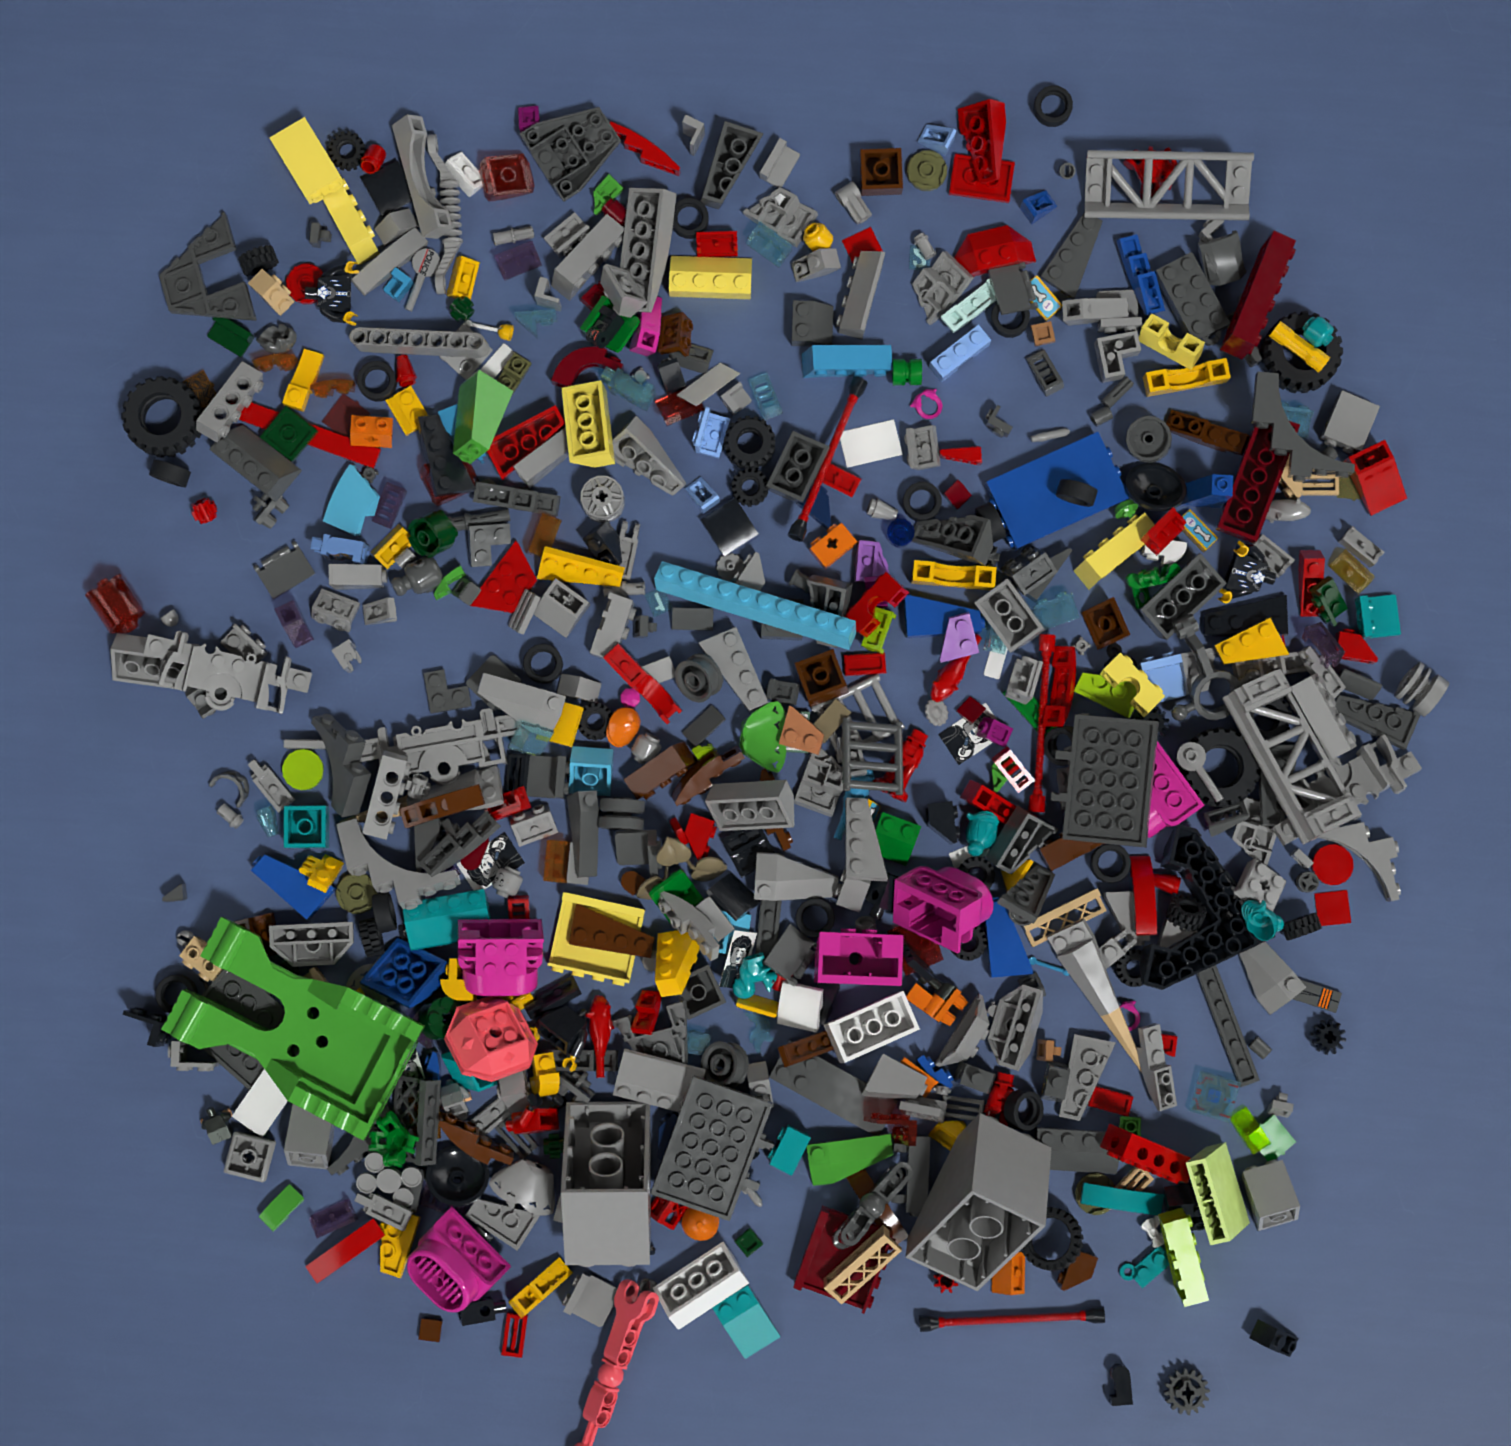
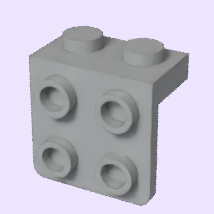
M1133 290L1097 292L1096 298H1128L1129 318L1100 319L1097 322L1098 332L1114 334L1117 331H1124L1125 333L1139 331L1142 326V317H1138V300Z
M175 1040L171 1041V1045L168 1046V1058H171L170 1067H176V1071L193 1070V1067H198L197 1071H213L214 1067L219 1066L218 1062L187 1061V1043Z
M584 1271L582 1276L577 1274L572 1284L575 1287L572 1295L568 1293L562 1305L566 1307L563 1312L569 1315L573 1313L598 1327H602L614 1305V1297L618 1288Z

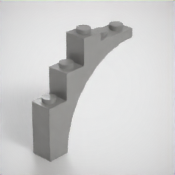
M356 818L336 824L349 873L352 876H361L366 874V871H369L372 885L377 893H386L395 887L398 903L402 909L411 910L423 904L422 895L431 896L436 891L442 889L451 890L456 885L461 884L456 870L442 872L431 877L428 873L408 871L391 864L379 856L369 845L365 835L362 834L361 824Z
M1364 822L1343 827L1338 826L1318 836L1320 839L1335 842L1349 849L1361 858L1378 879L1387 902L1400 900V886L1395 882L1394 875H1396L1395 865L1393 862H1390V859L1398 857L1397 853H1399L1398 843L1396 840L1394 841L1393 837L1369 842L1370 831Z

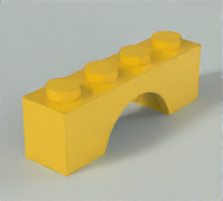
M1227 358L1194 366L1192 370L1184 368L1146 372L1143 376L1146 397L1223 384L1227 383L1231 377Z
M914 560L911 584L991 591L995 588L997 567L978 565L951 566L931 561Z

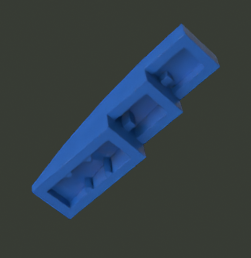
M1138 235L1116 240L1128 279L1145 315L1165 311L1155 271L1151 272L1147 254L1142 253Z

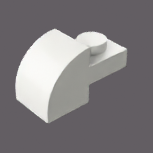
M1172 540L1157 556L1144 545L1141 555L1153 561H1158L1159 558H1162L1161 567L1167 564H1174L1184 555L1187 542Z

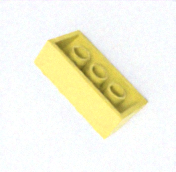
M671 256L669 297L751 299L752 259Z
M602 380L563 387L562 398L570 463L594 468L615 464L607 391Z

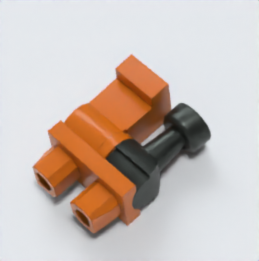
M920 976L918 981L922 984H930L935 989L934 993L931 995L915 983L906 995L907 1000L937 1022L941 1021L951 1026L957 1017L948 1011L953 1004L962 1011L968 1001L961 995V991L953 985L943 983L935 977L930 982H926Z

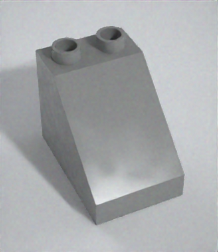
M566 1102L561 1181L565 1265H580L583 1267L594 1265H623L627 1267L650 1265V1105L641 1102Z
M979 1113L957 1136L908 1236L905 1257L971 1289L978 1291L1046 1226L1051 1147L1035 1140L1029 1134L1020 1133L1000 1123L994 1117Z

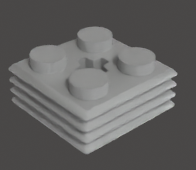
M1255 858L1247 862L1234 890V894L1243 901L1255 900L1261 903L1264 900L1266 908L1273 912L1285 887L1286 880Z
M239 1131L234 1132L224 1173L258 1182L266 1181L276 1141ZM251 1151L252 1155L255 1156V1159L248 1162V1158L245 1157V1154H248Z

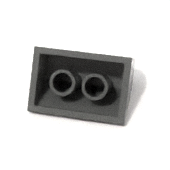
M793 431L766 485L770 492L783 498L804 503L830 446Z

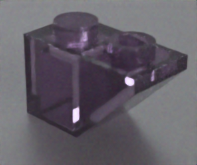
M294 600L274 609L295 648L314 640L302 612Z

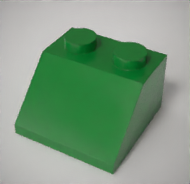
M882 812L875 829L882 857L906 866L921 826Z

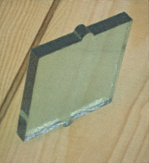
M521 721L508 748L520 751L522 754L527 753L541 756L554 730L541 727L539 724L533 725Z

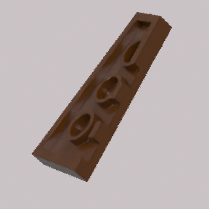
M576 904L569 945L645 958L652 957L654 937Z

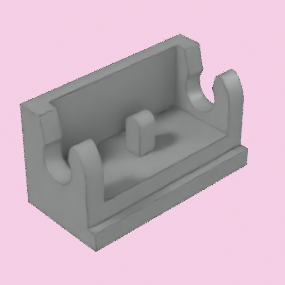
M1351 526L1338 541V543L1369 568L1374 566L1380 556L1385 553V551L1378 548L1357 531L1354 526Z
M1263 534L1253 544L1265 555V560L1268 563L1267 570L1276 573V578L1283 575L1285 570L1295 560Z
M350 639L331 650L342 668L348 673L354 671L350 661L357 659L360 664L362 663V658L355 649L357 646Z
M1023 656L1022 660L1016 659L1005 697L1026 705L1033 698L1043 662L1027 656Z

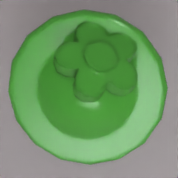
M1133 500L1121 502L1115 508V517L1117 519L1132 518L1138 509V504Z

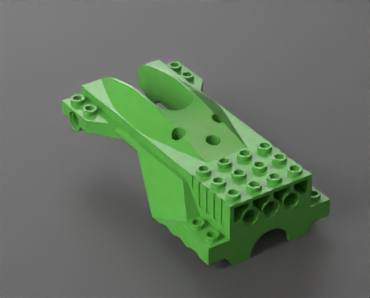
M223 916L220 917L212 936L209 938L200 956L217 967L227 970L279 998L285 1011L282 1023L277 1028L269 1029L204 996L184 989L181 991L161 1030L197 1049L228 1044L248 1054L260 1062L288 1102L307 1110L313 1115L364 1141L375 1120L381 1115L410 1060L425 1025L349 987L298 976L269 960L260 935ZM312 1007H316L319 1010L318 1017L312 1015ZM320 1036L327 1037V1046H323L320 1043ZM293 1044L299 1047L300 1052L298 1055L293 1054L291 1051Z

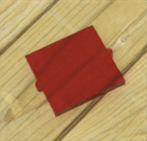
M343 393L322 423L331 428L333 432L350 438L351 416H369L371 413L361 407L358 401L354 402Z

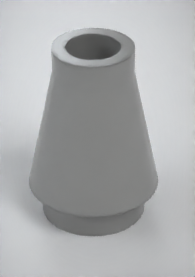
M877 498L876 500H870L866 514L870 515V518L895 521L898 510Z

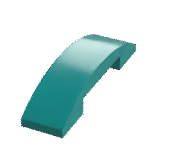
M1083 1182L1080 1203L1115 1210L1158 1215L1162 1211L1164 1194Z

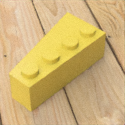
M342 178L345 184L338 191L325 195L323 201L356 262H358V265H361L380 253L372 240L375 235L370 225L365 227L363 222L366 221V218L361 209L356 210L355 206L358 203L353 194H347L346 190L349 187L344 178Z

